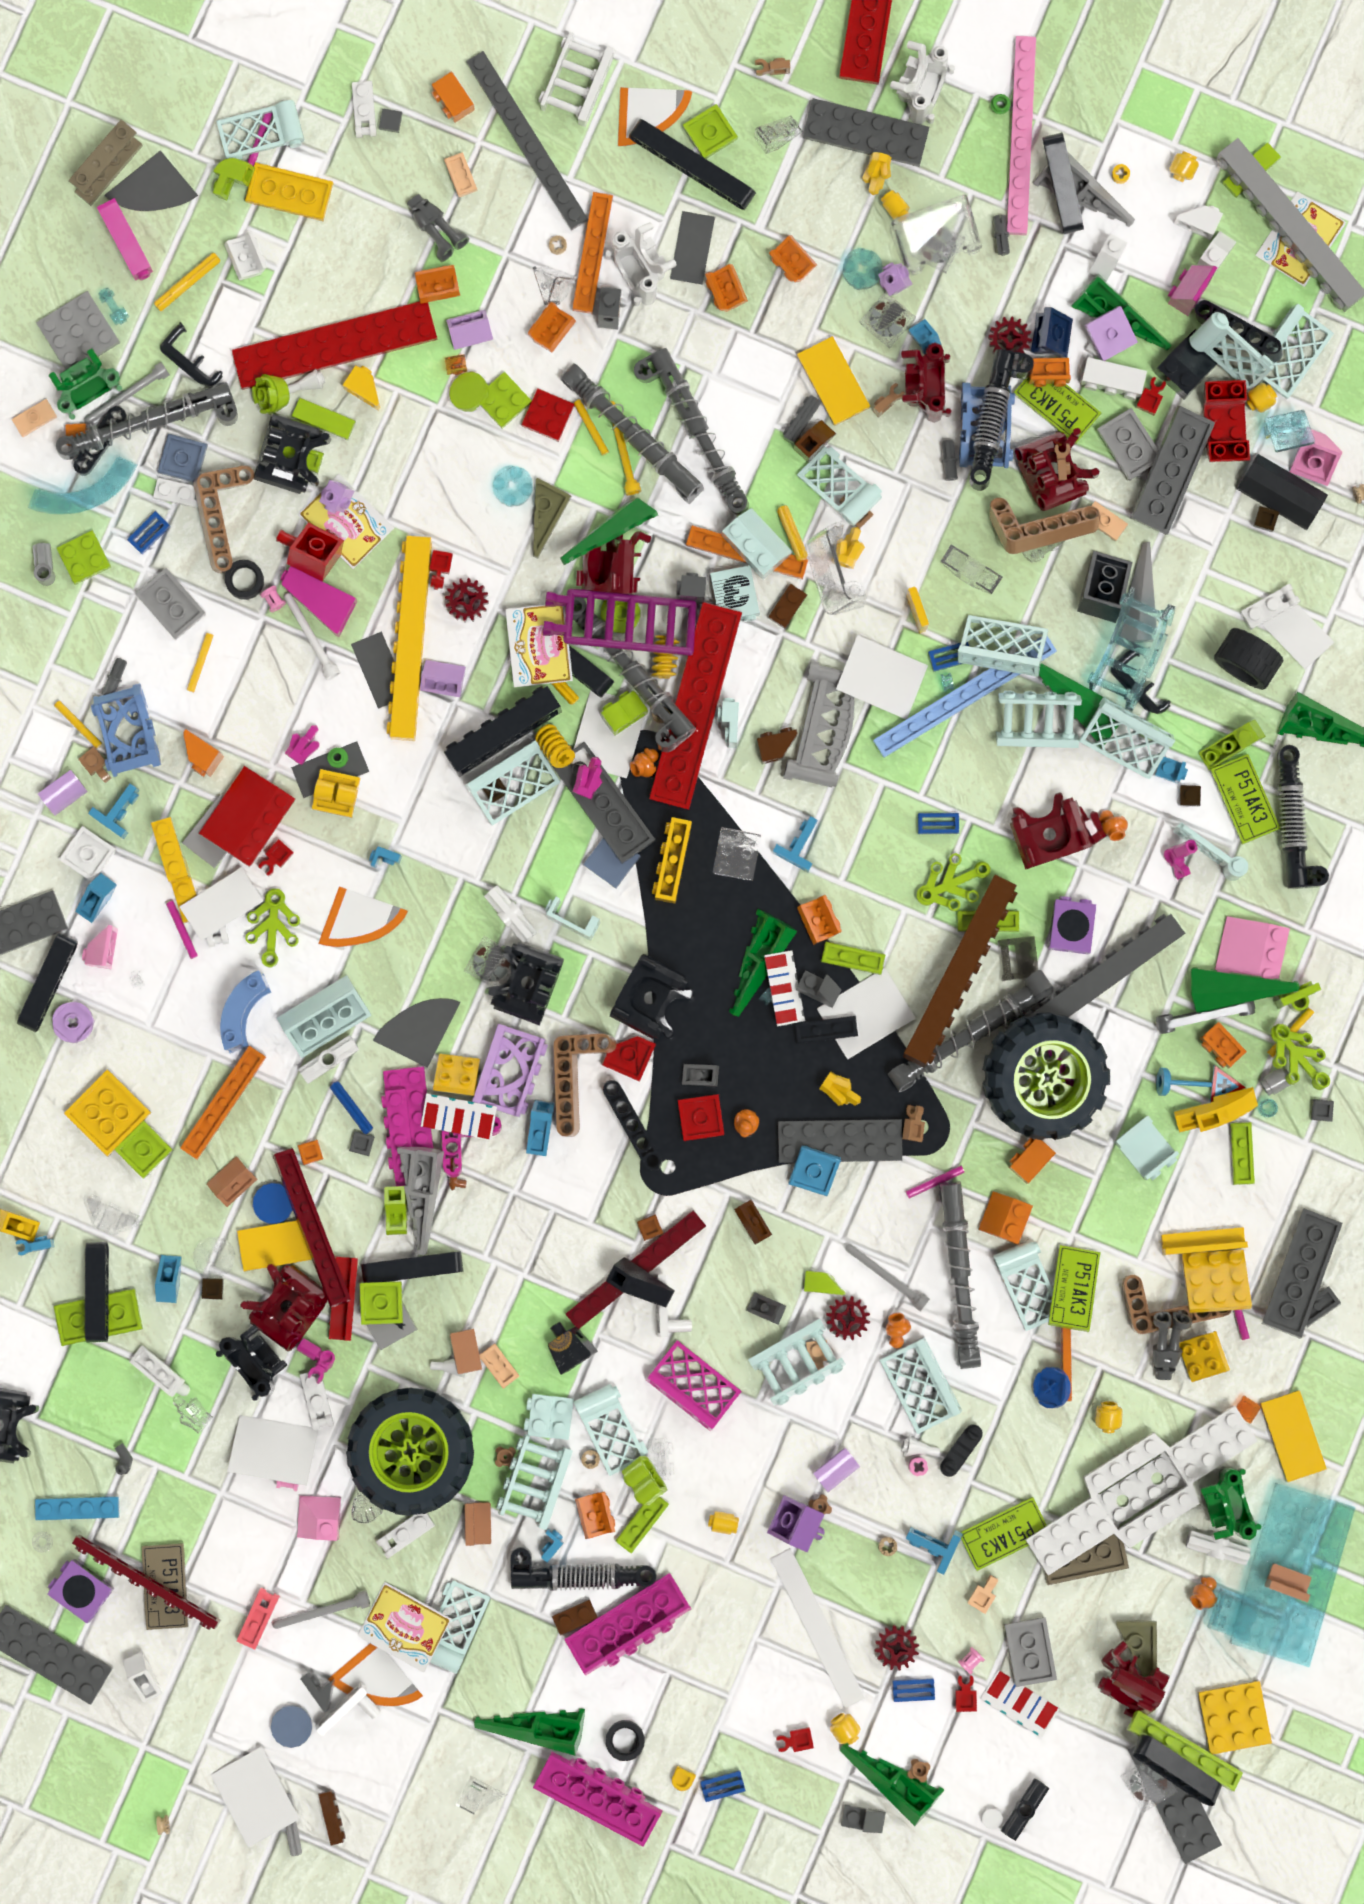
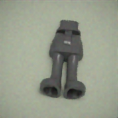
M417 194L408 201L407 205L412 209L410 212L419 229L426 231L438 246L437 258L440 262L449 259L454 252V248L442 237L436 229V225L448 236L452 245L457 250L463 248L469 242L470 238L467 234L458 233L452 229L444 220V213L429 202L428 199H423L420 194Z
M1163 1311L1156 1313L1153 1319L1154 1325L1159 1328L1158 1342L1153 1345L1154 1370L1156 1371L1155 1378L1158 1380H1171L1172 1373H1175L1182 1354V1349L1179 1347L1181 1331L1191 1327L1192 1319L1188 1315L1174 1312L1171 1318L1170 1313ZM1172 1320L1170 1343H1167L1168 1328L1171 1326Z

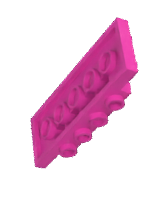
M424 1066L383 1071L385 1096H381L382 1107L387 1108V1116H384L385 1129L389 1128L390 1136L386 1137L387 1149H391L392 1157H388L389 1169L394 1170L396 1186L406 1185L404 1173L401 1172L400 1168L402 1163L400 1154L397 1152L398 1147H427L434 1149L431 1128L421 1127L427 1093Z
M669 1573L564 1640L582 1672L587 1676L602 1665L605 1667L607 1665L609 1667L615 1666L620 1662V1657L625 1654L627 1656L634 1654L638 1650L637 1646L642 1643L646 1645L653 1642L655 1635L661 1631L662 1633L669 1632L673 1628L672 1624L675 1623V1619L692 1608Z
M552 1751L533 1788L644 1847L663 1810L644 1801L646 1797L643 1796V1792L635 1787L632 1789L628 1788L621 1779H612L606 1776V1772L603 1769H593L587 1766L588 1763L582 1758H572L569 1761Z

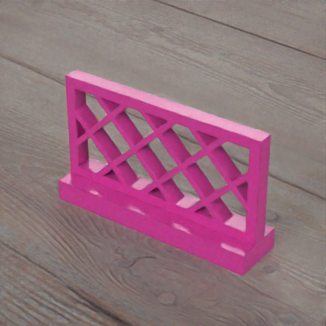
M678 1340L646 1379L649 1384L710 1432L742 1392ZM676 1347L684 1352L685 1360L673 1361V1351ZM670 1356L671 1362H665ZM697 1362L700 1364L701 1373L690 1374L688 1363ZM685 1363L687 1375L675 1376L674 1364ZM662 1365H671L672 1376L664 1377L658 1370ZM705 1375H714L717 1379V1386L706 1387ZM702 1376L703 1387L692 1389L690 1377ZM687 1377L689 1389L680 1390L676 1385V1379ZM729 1387L735 1392L731 1399L722 1400L721 1388ZM718 1389L719 1400L708 1401L706 1390ZM703 1390L705 1402H695L692 1391ZM728 1402L726 1406L723 1408V1403ZM720 1403L721 1412L717 1417H714L709 1413L708 1404Z

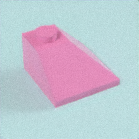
M1306 428L1290 473L1328 486L1342 451L1326 434Z
M108 925L88 943L87 949L84 948L82 960L85 961V965L112 970L118 934L117 928Z
M300 1496L297 1538L339 1540L341 1498Z

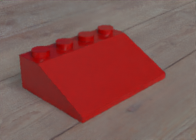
M244 766L199 834L248 867H251L296 799Z

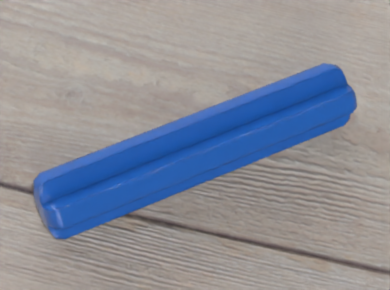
M336 1081L333 1083L330 1089L364 1134L371 1132L373 1126L340 1082Z

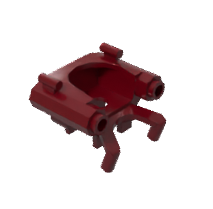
M938 343L928 345L926 354L923 357L918 349L902 351L901 356L903 359L915 358L916 360L914 364H906L905 395H902V401L912 407L919 406L925 412L926 418L930 422L940 421L942 415L950 417L952 410L950 408L944 410L946 404L945 363L950 362V354H945L944 356L942 345Z
M1080 428L1073 429L1068 439L1063 432L1057 431L1015 447L1014 453L1018 466L1041 511H1047L1085 496L1087 491H1089V485L1086 480H1077V478L1095 479L1099 476L1100 471L1098 468L1080 469L1071 459V448L1080 437ZM1066 443H1069L1070 452L1065 459L1066 462H1070L1071 474L1067 475V480H1059L1058 473H1055L1051 464L1057 463L1055 445L1058 444V450L1064 452L1066 451Z
M637 531L630 540L623 539V535L607 542L606 551H601L600 546L587 552V554L583 555L582 571L577 570L576 586H582L583 590L598 592L637 593L640 578L633 577L634 557H641V553H635L634 547L639 540L650 543L651 536ZM615 539L620 541V543H617V546L615 545Z
M1056 793L1052 811L1041 818L1031 817L1020 807L1013 808V818H1011L1010 826L1025 870L1093 847L1077 800L1074 801L1073 797L1063 800L1062 793ZM1052 828L1055 830L1056 836L1053 840L1044 838L1043 833L1045 829Z
M269 1264L267 1270L274 1282V1289L270 1297L262 1302L243 1301L240 1307L253 1310L249 1315L250 1324L256 1325L259 1331L289 1352L303 1338L324 1309L328 1300L323 1287L293 1265H286L279 1273L274 1264ZM286 1300L291 1301V1307L287 1312H283L281 1304Z
M1122 1641L1115 1649H1111L1102 1658L1103 1666L1110 1670L1112 1674L1110 1677L1107 1676V1678L1102 1677L1097 1688L1100 1689L1101 1693L1129 1707V1709H1125L1123 1714L1132 1718L1135 1711L1139 1710L1149 1715L1161 1704L1166 1693L1163 1689L1167 1685L1170 1675L1156 1667L1149 1672L1147 1677L1140 1676L1134 1667L1137 1656L1134 1655L1131 1660L1129 1659L1126 1662L1121 1659L1120 1655L1128 1648V1645ZM1115 1659L1119 1667H1115L1110 1662Z

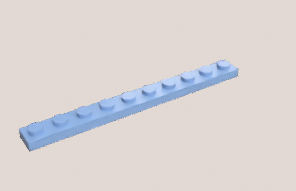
M1048 636L1041 661L1057 652ZM1034 649L1025 653L1031 658H1037L1038 656ZM990 668L877 737L873 742L883 758L1019 676L1020 673Z

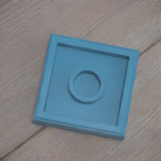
M802 1145L788 1184L828 1196L841 1157Z

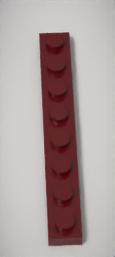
M291 1148L273 1155L274 1162L329 1306L331 1308L349 1302L351 1300L294 1149Z
M693 1210L632 1259L631 1262L649 1273L706 1227L705 1223ZM605 1281L569 1310L566 1316L575 1327L580 1329L620 1297L623 1292Z
M78 1535L73 1540L72 1544L76 1546L75 1549L84 1555L88 1553L94 1557L93 1560L98 1564H107L112 1567L111 1571L119 1576L125 1575L129 1578L128 1581L137 1587L140 1585L145 1587L149 1595L155 1598L160 1596L169 1607L175 1608L176 1606L183 1610L182 1614L190 1619H193V1617L198 1619L202 1627L208 1630L211 1628L215 1629L221 1622V1619L85 1537Z

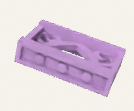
M498 1024L472 1102L496 1106L497 1111L520 1118L521 1114L525 1115L529 1104L525 1102L527 1095H532L535 1086L532 1083L534 1075L538 1076L542 1065L538 1063L540 1056H545L548 1047L545 1044L546 1040ZM506 1032L522 1037V1039L515 1046L504 1035ZM530 1041L534 1043L536 1050L533 1055H528L527 1049L530 1047L524 1048L521 1052L519 1047L524 1042ZM510 1050L511 1054L506 1059L500 1057L501 1051H505L507 1055ZM515 1056L521 1066L523 1076L515 1082L504 1086L503 1076L498 1070L494 1069V1065L505 1064ZM526 1061H533L530 1072ZM495 1076L500 1080L499 1088H497V1083H491V1079ZM526 1083L522 1094L517 1088ZM507 1093L510 1101L513 1095H517L519 1099L518 1104L515 1107H507L503 1101V1094ZM484 1095H499L500 1105L483 1100Z

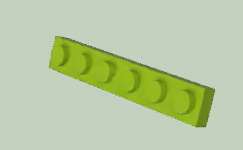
M1135 1711L1127 1730L1137 1736L1144 1734L1153 1737L1217 1780L1231 1792L1235 1791L1243 1772L1141 1711Z

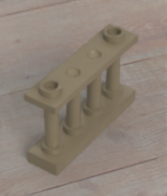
M123 120L116 124L68 180L77 188L75 194L90 206L93 205L143 146L134 137L137 132Z

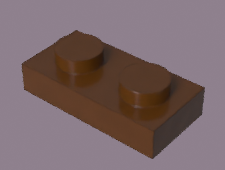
M790 584L768 616V619L785 629L808 594Z
M752 1199L734 1209L755 1245L772 1235Z
M589 1599L553 1615L552 1618L561 1636L596 1620L598 1616Z

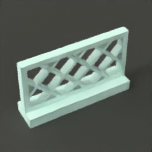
M1299 304L1291 307L1272 334L1273 337L1281 342V345L1284 343L1282 350H1285L1287 361L1273 362L1275 378L1269 379L1265 376L1262 379L1263 382L1269 383L1275 391L1286 399H1289L1334 334L1305 312L1304 308ZM1301 317L1308 320L1309 329H1299L1298 322ZM1321 330L1325 333L1326 337L1324 340L1315 342L1314 331ZM1310 332L1312 343L1302 344L1300 333ZM1291 334H1296L1298 345L1288 347L1287 337ZM1312 346L1313 356L1304 359L1302 347ZM1272 347L1268 351L1272 353L1276 352L1278 349ZM1299 348L1300 359L1291 361L1289 349ZM1301 362V373L1293 375L1291 363ZM1255 363L1256 370L1264 371L1266 369L1261 364ZM1287 364L1289 376L1279 377L1278 365ZM1289 378L1291 387L1286 392L1281 388L1280 380Z
M968 615L962 642L958 650V663L1038 677L1048 629ZM971 622L978 623L983 628L974 632L970 627ZM1000 627L1002 632L994 636L989 629ZM1018 630L1023 635L1014 639L1010 632ZM987 632L990 638L981 642L978 635ZM1041 634L1042 639L1034 643L1030 636ZM1006 635L1010 642L1002 646L997 639ZM973 638L979 644L975 647L966 646V642ZM1027 639L1030 646L1022 649L1018 642ZM994 642L998 649L991 651L985 646ZM1014 645L1019 651L1015 654H1009L1006 649ZM1034 649L1038 656L1037 658H1031L1025 653Z
M1103 697L1099 703V708L1080 737L1079 742L1150 780L1169 747H1172L1176 741L1174 735ZM1101 713L1109 716L1111 723L1099 726L1097 720ZM1120 724L1127 726L1128 733L1116 736L1114 726ZM1112 727L1114 737L1102 740L1100 730ZM1098 731L1100 741L1090 742L1086 740L1089 733ZM1142 734L1146 742L1134 745L1132 736ZM1130 737L1132 746L1120 749L1118 739ZM1115 740L1118 750L1106 751L1103 743ZM1158 743L1164 746L1160 753L1151 755L1149 745ZM1147 746L1149 756L1137 759L1135 749ZM1133 750L1135 760L1125 761L1122 759L1121 753ZM1151 760L1152 766L1148 773L1140 769L1139 762Z
M536 740L465 784L491 826L560 783L539 749L540 747ZM536 754L541 760L540 769L529 767L530 758ZM515 767L525 768L523 780L512 777ZM528 769L539 771L537 783L526 781ZM542 772L550 774L554 782L549 785L539 784ZM500 777L508 779L506 791L495 788L496 779ZM511 780L522 782L520 794L509 792ZM525 783L536 785L532 796L522 795ZM482 788L491 790L489 802L481 800L476 792ZM494 791L505 793L503 805L492 802ZM508 794L519 796L515 807L506 806ZM491 805L502 807L500 816L494 820L489 813Z
M925 1337L880 1359L917 1434L962 1412ZM914 1347L918 1353L916 1363L905 1359L907 1351ZM904 1353L902 1358L897 1357L898 1355ZM892 1358L900 1360L898 1372L890 1370L886 1361ZM903 1362L915 1365L912 1377L900 1373ZM917 1367L926 1369L928 1373L926 1381L914 1378ZM899 1376L911 1379L907 1390L901 1389L897 1385ZM913 1380L924 1384L921 1395L910 1392ZM927 1385L935 1387L937 1391L935 1400L924 1396ZM909 1394L920 1398L917 1409L908 1406L906 1401ZM922 1399L934 1403L931 1414L919 1410ZM936 1404L945 1406L948 1414L943 1417L933 1415ZM918 1413L929 1416L927 1425L919 1428L916 1422Z

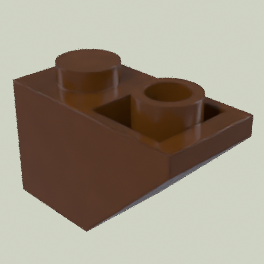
M821 420L794 444V450L809 463L836 433Z
M792 727L781 729L778 734L772 735V732L760 734V738H757V745L762 765L780 761L784 758L797 737V729L792 730Z

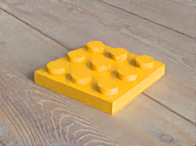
M108 1069L64 1112L107 1157L152 1113Z
M1244 1250L1182 1254L1189 1313L1252 1308Z
M1259 1680L1198 1692L1209 1753L1219 1754L1272 1744Z

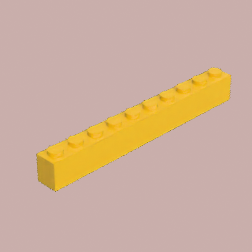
M407 536L406 541L402 542V553H405V561H401L400 573H403V581H399L398 593H402L401 601L397 602V613H400V620L396 621L395 633H398V641H394L393 653L397 654L396 661L392 662V674H395L394 682L391 681L390 694H393V702H389L388 714L392 715L391 722H387V734H390L391 740L416 741L432 550L431 537Z

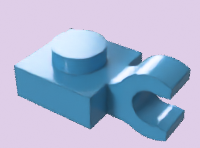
M47 1236L34 1238L35 1242L28 1243L26 1240L16 1241L17 1245H25V1250L18 1252V1255H26L30 1252L54 1248L53 1239H47Z

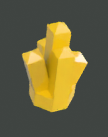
M873 152L871 154L868 166L862 177L865 183H870L868 191L872 195L878 194L879 190L883 189L885 179L891 177L890 163L892 157L880 152Z
M858 527L851 528L850 533L845 535L844 539L842 538L837 541L834 558L835 564L848 569H854L857 559L865 549L864 544L858 541L861 530Z
M831 1071L819 1088L838 1106L849 1103L855 1106L861 1101V1097L851 1091L850 1079L838 1076Z

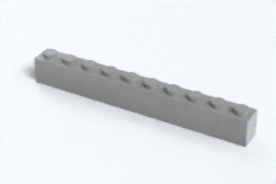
M1237 138L1219 152L1216 157L1218 165L1223 170L1228 171L1231 175L1230 179L1236 186L1240 185L1244 189L1243 194L1246 199L1253 201L1257 206V212L1262 217L1265 216L1269 221L1271 229L1282 236V242L1288 248H1292L1296 259L1307 266L1310 276L1314 279L1317 278L1321 283V289L1326 294L1332 296L1335 306L1346 312L1364 297V288L1240 139Z

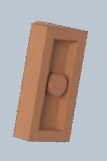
M235 1157L207 1183V1186L228 1207L258 1179L245 1167L238 1157Z
M474 1329L451 1333L450 1340L457 1373L463 1374L482 1370Z
M490 1502L465 1503L466 1546L491 1544Z
M1273 1563L1265 1587L1308 1603L1310 1594H1307L1311 1577Z

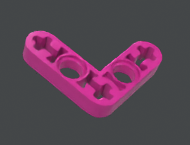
M496 1116L494 1123L498 1126L494 1127L492 1136L499 1134L502 1129L501 1121ZM442 1131L444 1173L448 1177L454 1178L462 1172L461 1138L473 1136L453 1133L454 1137L458 1136V1138L450 1137V1132ZM449 1143H456L458 1149L450 1153L446 1150V1146ZM450 1158H454L455 1166L458 1167L455 1168V1172H451L447 1168L451 1166Z

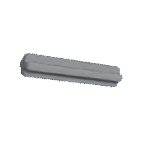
M287 1793V1796L293 1805L291 1793ZM294 1822L285 1828L290 1855L298 1856L302 1854L297 1822Z

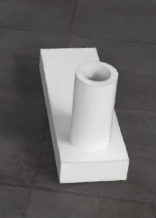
M655 1275V1278L667 1285L666 1275ZM656 1304L657 1337H669L668 1333L692 1331L691 1319L668 1320L667 1307Z
M141 1346L129 1361L169 1396L173 1397L176 1393L181 1396L189 1394L190 1387L184 1383L185 1380L146 1347Z
M360 1682L315 1725L316 1731L323 1736L356 1704L372 1720L381 1713V1710L366 1696L368 1693L367 1687Z

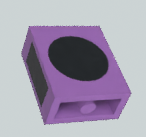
M1060 896L1059 899L1054 901L1048 950L1089 955L1092 947L1097 904H1092V900L1080 899V902L1071 901L1072 898Z
M76 1559L71 1560V1562L67 1560L60 1569L62 1572L58 1579L54 1578L47 1587L50 1589L47 1595L85 1623H89L112 1593L114 1587Z

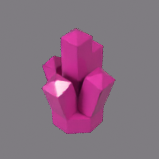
M312 725L305 736L300 737L298 733L292 735L290 745L285 754L301 766L308 757L320 748V743L313 741L319 731L318 726Z
M592 757L588 767L586 765L579 766L576 783L572 792L592 800L595 791L602 784L600 778L602 772L600 765L602 761L599 757Z

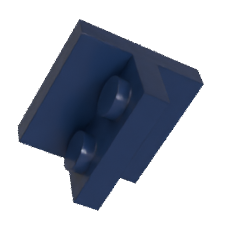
M1045 307L1044 313H1036L1031 352L1034 354H1054L1059 358H1067L1073 318L1053 307Z

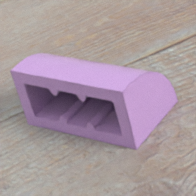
M486 310L446 320L454 350L493 340Z
M426 660L421 675L420 691L460 697L466 667Z
M69 770L39 792L38 795L54 815H57L88 791L75 773Z
M843 1448L813 1472V1474L826 1491L830 1492L860 1468V1466L849 1451Z

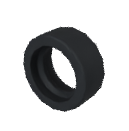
M238 560L233 562L231 568L226 571L225 584L228 591L234 597L241 600H249L261 592L264 586V576L256 563L250 560ZM248 568L255 573L256 583L251 590L240 591L234 587L233 575L237 570Z
M621 1720L614 1723L606 1734L605 1745L613 1758L619 1761L635 1759L644 1748V1733L637 1723L630 1720ZM622 1728L632 1730L637 1736L635 1749L628 1753L619 1752L613 1744L614 1734Z

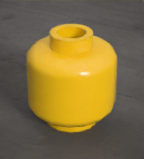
M1185 151L1177 153L1169 167L1170 172L1174 174L1172 178L1180 182H1184L1185 179L1192 180L1199 167V162L1196 161L1197 157Z
M1259 383L1248 391L1249 400L1246 402L1252 411L1257 409L1258 412L1263 413L1276 404L1275 398L1278 396L1269 383L1267 385Z
M1102 1402L1096 1408V1426L1102 1429L1104 1433H1114L1115 1430L1122 1426V1408L1116 1402Z
M840 1713L831 1720L830 1732L838 1743H848L851 1745L859 1739L858 1734L861 1728L851 1714Z

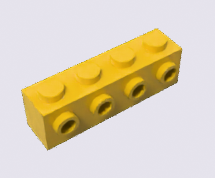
M672 817L671 823H666L664 834L668 835L667 842L662 843L660 852L664 857L662 862H658L656 874L660 875L659 881L654 882L652 894H655V900L676 903L692 821Z

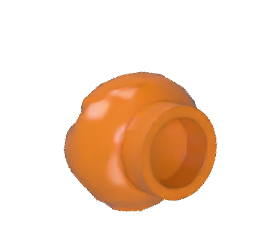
M645 748L644 752L638 753L634 761L630 763L632 774L636 777L652 776L656 772L654 762L658 760V752L655 749Z
M1102 811L1099 819L1103 823L1102 828L1105 834L1112 841L1123 839L1128 828V822L1125 817H1114L1111 811Z
M742 1110L735 1116V1129L742 1137H748L757 1130L759 1117L752 1110Z
M893 1313L888 1317L889 1322L886 1325V1333L891 1337L889 1345L898 1349L903 1346L904 1339L902 1336L911 1330V1324L902 1313Z
M1202 1577V1584L1194 1587L1193 1595L1190 1597L1192 1605L1198 1610L1212 1608L1217 1603V1597L1213 1592L1217 1587L1216 1580L1212 1577Z

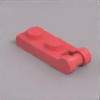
M262 1587L237 1638V1642L256 1650L280 1598L275 1593L272 1595L266 1592L267 1590ZM262 1600L269 1602L267 1608L260 1605Z

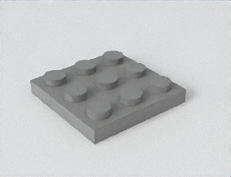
M88 291L36 322L65 369L70 368L86 357L92 361L87 354V351L91 348L99 357L120 344L117 336Z

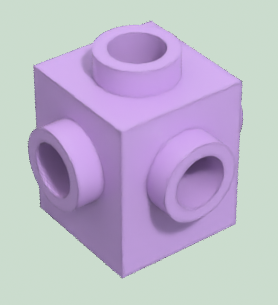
M892 262L884 266V271L878 274L880 285L887 291L889 296L898 294L913 285L909 278V271L902 263L894 265Z
M329 480L327 486L321 492L319 502L325 505L324 508L334 514L336 511L344 513L350 506L351 498L355 491L340 482Z

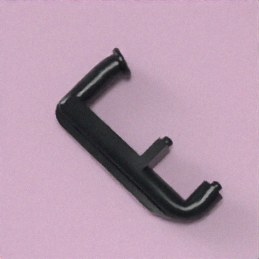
M179 322V325L161 343V352L199 384L207 386L216 385L223 378L221 370L219 372L216 371L210 378L198 368L204 361L205 357L203 355L199 356L192 363L172 346L183 332H187L182 322Z
M1133 646L1132 649L1127 651L1111 666V673L1146 711L1161 714L1171 707V701L1164 700L1157 706L1146 694L1154 686V683L1151 682L1142 689L1123 669L1136 656L1140 657L1137 647Z

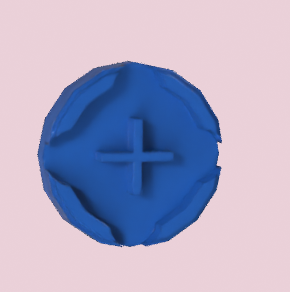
M270 1183L263 1185L253 1197L255 1214L260 1220L268 1224L284 1222L293 1211L286 1190L281 1184Z
M1046 1367L1036 1375L1033 1383V1392L1035 1397L1038 1398L1039 1404L1043 1407L1059 1408L1069 1399L1071 1383L1063 1370L1057 1367Z

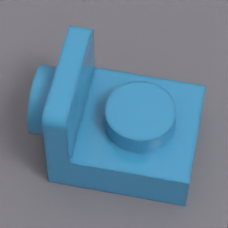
M926 319L909 329L910 335L921 347L924 355L928 345L932 343L942 345L937 332Z
M1163 757L1157 767L1155 776L1178 784L1181 779L1185 780L1187 775L1186 762H1178Z
M378 846L376 850H372L369 861L372 862L371 866L376 868L380 857L383 858L382 862L394 865V863L400 864L402 856Z
M549 1529L545 1532L554 1541L553 1543L548 1542L541 1550L544 1553L541 1558L546 1562L564 1544L561 1540L563 1536L555 1529L552 1532Z

